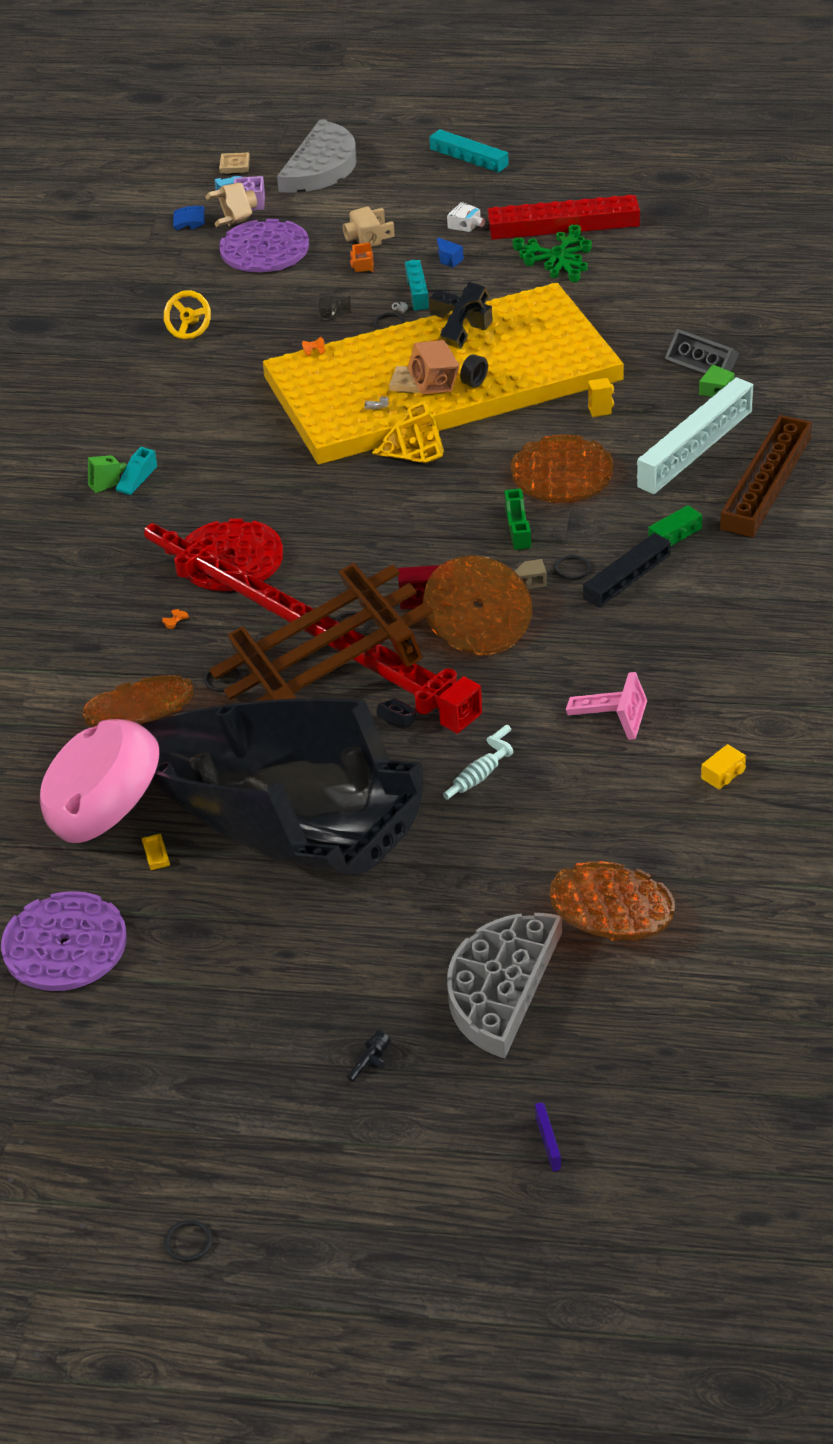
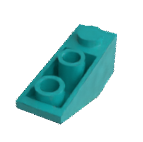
M140 447L131 456L116 487V491L131 495L158 467L155 450Z

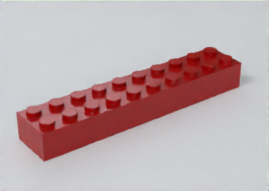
M630 194L607 198L598 197L596 199L567 200L563 202L553 201L551 203L523 204L519 206L509 205L507 207L488 208V225L491 240L557 234L558 232L569 233V226L579 225L581 231L640 226V208L636 195Z

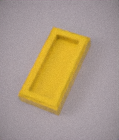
M161 833L141 838L150 870L170 866Z

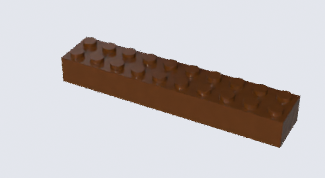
M779 415L723 508L720 520L721 530L754 538L809 443L812 422Z

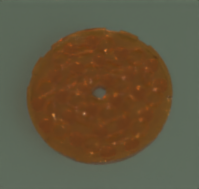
M565 434L541 437V441L527 443L519 453L514 455L511 462V475L516 486L534 498L551 503H572L597 494L609 484L614 470L612 456L609 451L606 452L601 444L594 440L591 442L584 440L582 436Z
M474 555L451 559L432 573L425 587L423 603L426 602L433 610V613L426 617L430 627L439 638L442 637L451 647L457 650L474 652L475 655L500 653L514 646L524 636L530 624L532 601L525 583L511 568L497 560ZM476 601L483 604V606L477 608L473 603Z
M160 675L142 678L141 681L132 685L130 682L116 686V690L104 691L83 707L82 716L85 724L90 727L98 726L99 722L110 719L128 720L142 724L163 717L171 712L180 711L183 705L191 701L190 699L194 695V687L189 678L183 680L182 676Z
M604 861L582 862L575 864L574 868L569 870L567 868L562 869L551 882L549 892L552 907L566 922L580 930L608 938L612 941L618 939L637 941L662 932L672 922L675 901L669 889L662 882L657 883L651 879L652 875L639 869L635 871L625 869L624 864Z

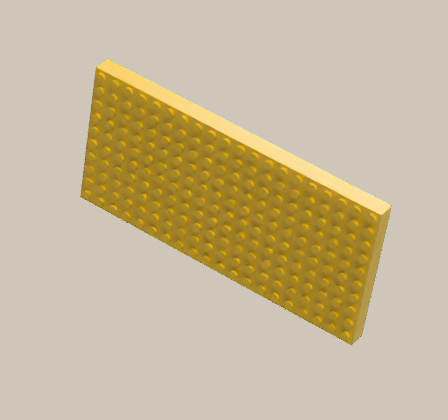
M551 283L546 286L487 301L486 304L492 306L493 322L486 330L471 327L465 317L463 327L468 337L462 348L447 345L459 364L456 380L450 392L422 394L390 391L389 384L396 366L408 367L414 343L442 340L440 337L441 330L445 327L448 317L453 311H450L444 318L437 316L420 318L415 321L325 344L324 348L326 351L323 355L316 348L312 349L310 356L306 355L304 350H300L276 358H269L263 361V368L267 382L319 465L379 448L389 431L399 419L402 420L407 414L408 408L426 400L438 431L588 390L589 380L608 378L610 383L621 381L624 376V363L558 283ZM471 354L484 357L488 362L486 378L476 388L462 383L460 379L463 362ZM382 396L389 399V405L386 408L370 410L364 407L365 401H380Z

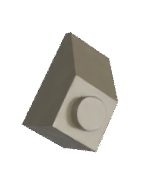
M543 560L525 561L510 575L511 591L547 586V572Z

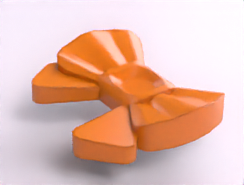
M322 337L313 342L302 341L303 350L308 356L311 355L312 349L317 348L321 355L326 351Z
M176 609L171 611L174 615L172 618H162V621L168 629H174L177 622L187 619L189 616L186 612Z

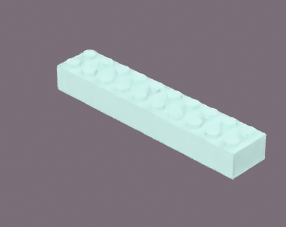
M736 377L644 455L640 456L637 460V487L652 494L657 493L751 413L753 384Z

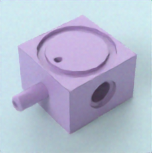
M263 176L234 178V183L243 184L245 192L252 190L255 193L257 207L251 208V210L264 209L265 188Z

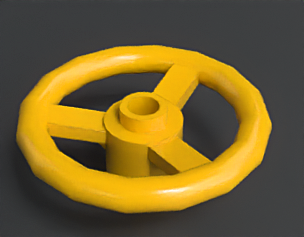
M192 290L181 291L173 295L164 309V323L167 330L174 337L180 339H194L202 335L208 328L211 320V309L207 300L200 293ZM183 297L196 298L202 303L203 308L196 310L189 307L185 308L179 299ZM172 305L180 311L182 324L179 332L172 326L170 321ZM205 314L204 321L199 329L185 334L188 325H195L199 321V316Z

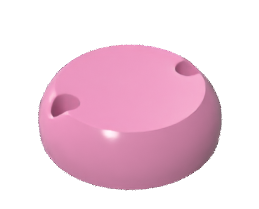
M121 719L101 721L98 726L85 729L73 737L54 758L42 781L40 805L47 826L62 840L69 843H81L103 834L117 824L139 801L154 776L159 760V745L156 738L140 724Z

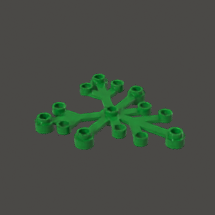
M579 225L569 226V235L567 237L564 232H558L556 240L561 241L562 244L554 246L552 249L540 247L537 239L534 238L529 239L528 244H525L523 238L512 240L514 250L519 251V257L523 259L526 266H532L535 261L550 258L544 263V269L550 271V277L558 278L559 271L564 267L568 273L569 280L573 283L578 282L581 278L580 271L588 270V264L582 262L581 255L571 253L578 251L588 253L592 249V241L579 236L581 234V227ZM576 243L577 245H580L566 249V247L570 244ZM540 252L545 254L535 256L534 253ZM556 260H559V262H558V263L556 264V266L554 267L555 261H556Z

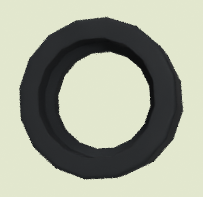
M475 354L469 355L461 367L460 379L462 383L474 388L479 387L485 380L488 372L487 359Z

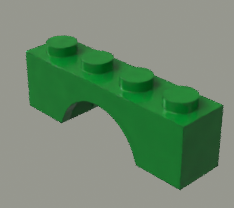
M522 489L504 490L505 510L513 549L523 550L531 548V530L529 521H526Z

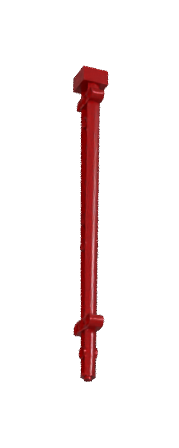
M155 523L149 524L144 530L146 539L163 548L165 553L176 556L174 561L176 574L179 577L185 578L197 570H201L289 623L313 610V608L281 592L277 588L216 557V541L212 536H204L192 544L179 537L178 533L168 531ZM326 616L303 631L316 637L339 622ZM352 630L327 645L340 652L365 636ZM380 644L353 659L414 695L415 709L418 713L428 714L435 708L438 709L440 712V724L456 734L460 733L482 714L481 685L465 676L457 681V673L453 669H444L436 675L416 663L406 667L397 653Z

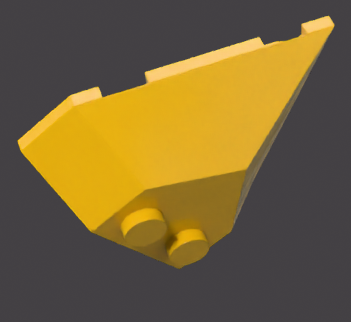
M426 400L410 406L403 419H399L385 436L384 442L380 447L372 452L374 455L429 463L441 458L444 449L436 422Z

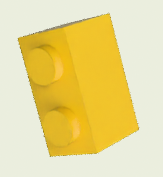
M608 378L588 381V408L592 417L612 414L614 386L610 384Z
M727 744L702 764L701 779L715 788L721 789L724 785L729 784L738 774L740 775L744 772L746 768V755Z

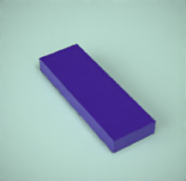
M543 1102L536 1103V1121L552 1172L558 1171L561 1168V1155L546 1107Z

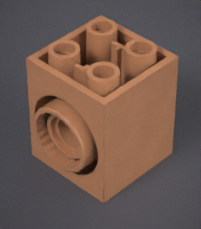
M444 340L414 343L407 369L421 393L430 394L452 391L459 370V364Z

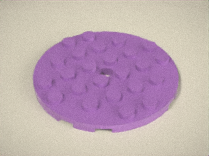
M266 219V222L253 220L240 224L226 233V237L222 238L219 244L220 255L224 262L234 269L247 272L281 271L286 267L295 265L306 255L309 249L308 234L301 226L290 221L284 223L279 222V219Z
M60 892L51 894L50 898L42 901L37 899L26 905L24 911L18 916L14 915L7 924L1 940L4 963L8 971L17 980L27 986L40 990L66 991L98 980L117 964L127 942L126 926L120 911L111 902L107 903L101 900L100 896L86 892ZM65 938L69 939L68 941L63 942V944H61L60 942Z

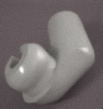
M402 301L399 302L401 305L397 302L393 303L392 309L400 315L404 314L408 309V305Z
M382 396L380 401H365L364 407L370 410L386 408L389 405V399Z

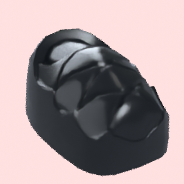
M396 698L379 703L376 709L378 718L381 717L388 724L401 728H406L414 723L417 713L413 707Z

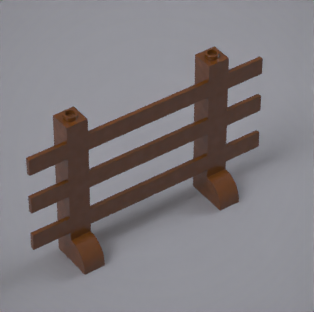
M352 563L339 571L341 579L348 589L347 591L258 642L253 640L244 626L229 633L227 636L237 654L210 668L209 671L215 680L244 663L251 671L250 675L223 689L229 700L234 699L258 684L261 685L267 694L255 701L297 699L294 695L295 692L387 639L392 642L394 649L406 667L423 659L415 636L409 626L432 614L433 610L425 602L400 617L392 607L417 593L412 585L408 583L385 597L376 589L400 575L399 570L392 564L367 578L359 567ZM354 600H357L364 608L272 662L264 654L265 651ZM371 619L380 628L286 683L279 675V672Z

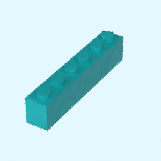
M440 129L429 136L431 150L498 173L509 165L508 152Z

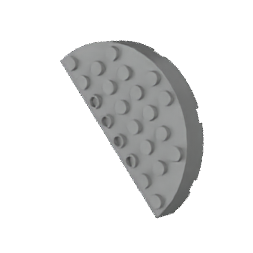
M325 119L319 120L278 174L279 192L294 193L302 189H306V192L318 190L336 184L340 178H346L353 171L357 161L356 144L353 135L338 124L328 122Z
M534 913V916L515 914L499 918L478 928L476 934L466 938L457 948L449 964L447 974L449 1007L452 1017L461 1032L481 1049L493 1055L506 1058L561 937L562 916Z

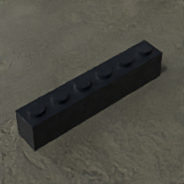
M656 533L645 538L641 543L634 546L592 579L586 581L583 584V599L600 608L669 557L671 541Z

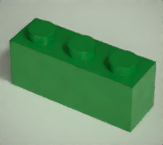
M687 505L649 526L648 537L656 533L671 541L672 546L702 529V514Z

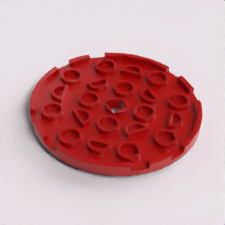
M229 519V522L223 523L215 521L196 529L184 539L194 544L204 536L214 537L217 548L216 557L261 581L270 578L283 560V545L279 535L271 527L254 520L252 523L244 522L243 519ZM197 570L192 575L185 577L198 587L215 591H234L201 570Z

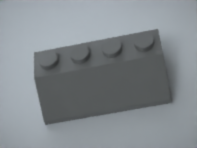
M677 329L664 359L705 374L712 365L731 371L739 353L728 346Z

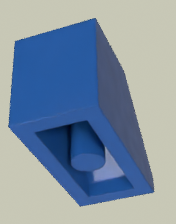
M437 238V251L441 264L453 268L464 259L463 246Z

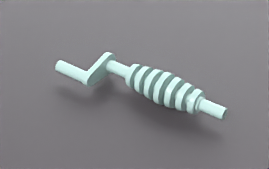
M505 725L487 738L488 744L495 748L497 752L494 754L488 753L470 763L453 780V786L443 793L445 799L448 800L457 792L463 793L478 785L498 766L499 759L503 756L510 757L513 754L511 745L500 740L511 731L509 725Z

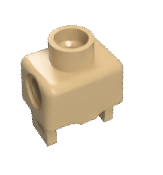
M242 183L224 185L219 190L209 192L205 196L206 200L219 198L225 217L215 222L216 227L226 224L232 226L246 221L252 214L251 208L257 207L255 193L252 190L245 192Z
M367 206L353 210L349 214L350 222L343 224L345 239L347 241L356 239L358 244L370 242L371 247L381 245L382 239L395 237L394 223L392 221L385 223L383 208L371 210Z

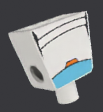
M461 202L447 215L449 229L470 232L476 226L483 227L485 224V219L480 217V209Z

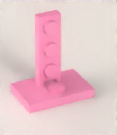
M636 672L628 673L623 692L570 697L566 712L568 715L617 711L628 740L636 739L647 699Z

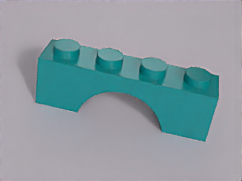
M420 260L405 262L407 284L408 286L410 285L413 310L429 309L428 290Z

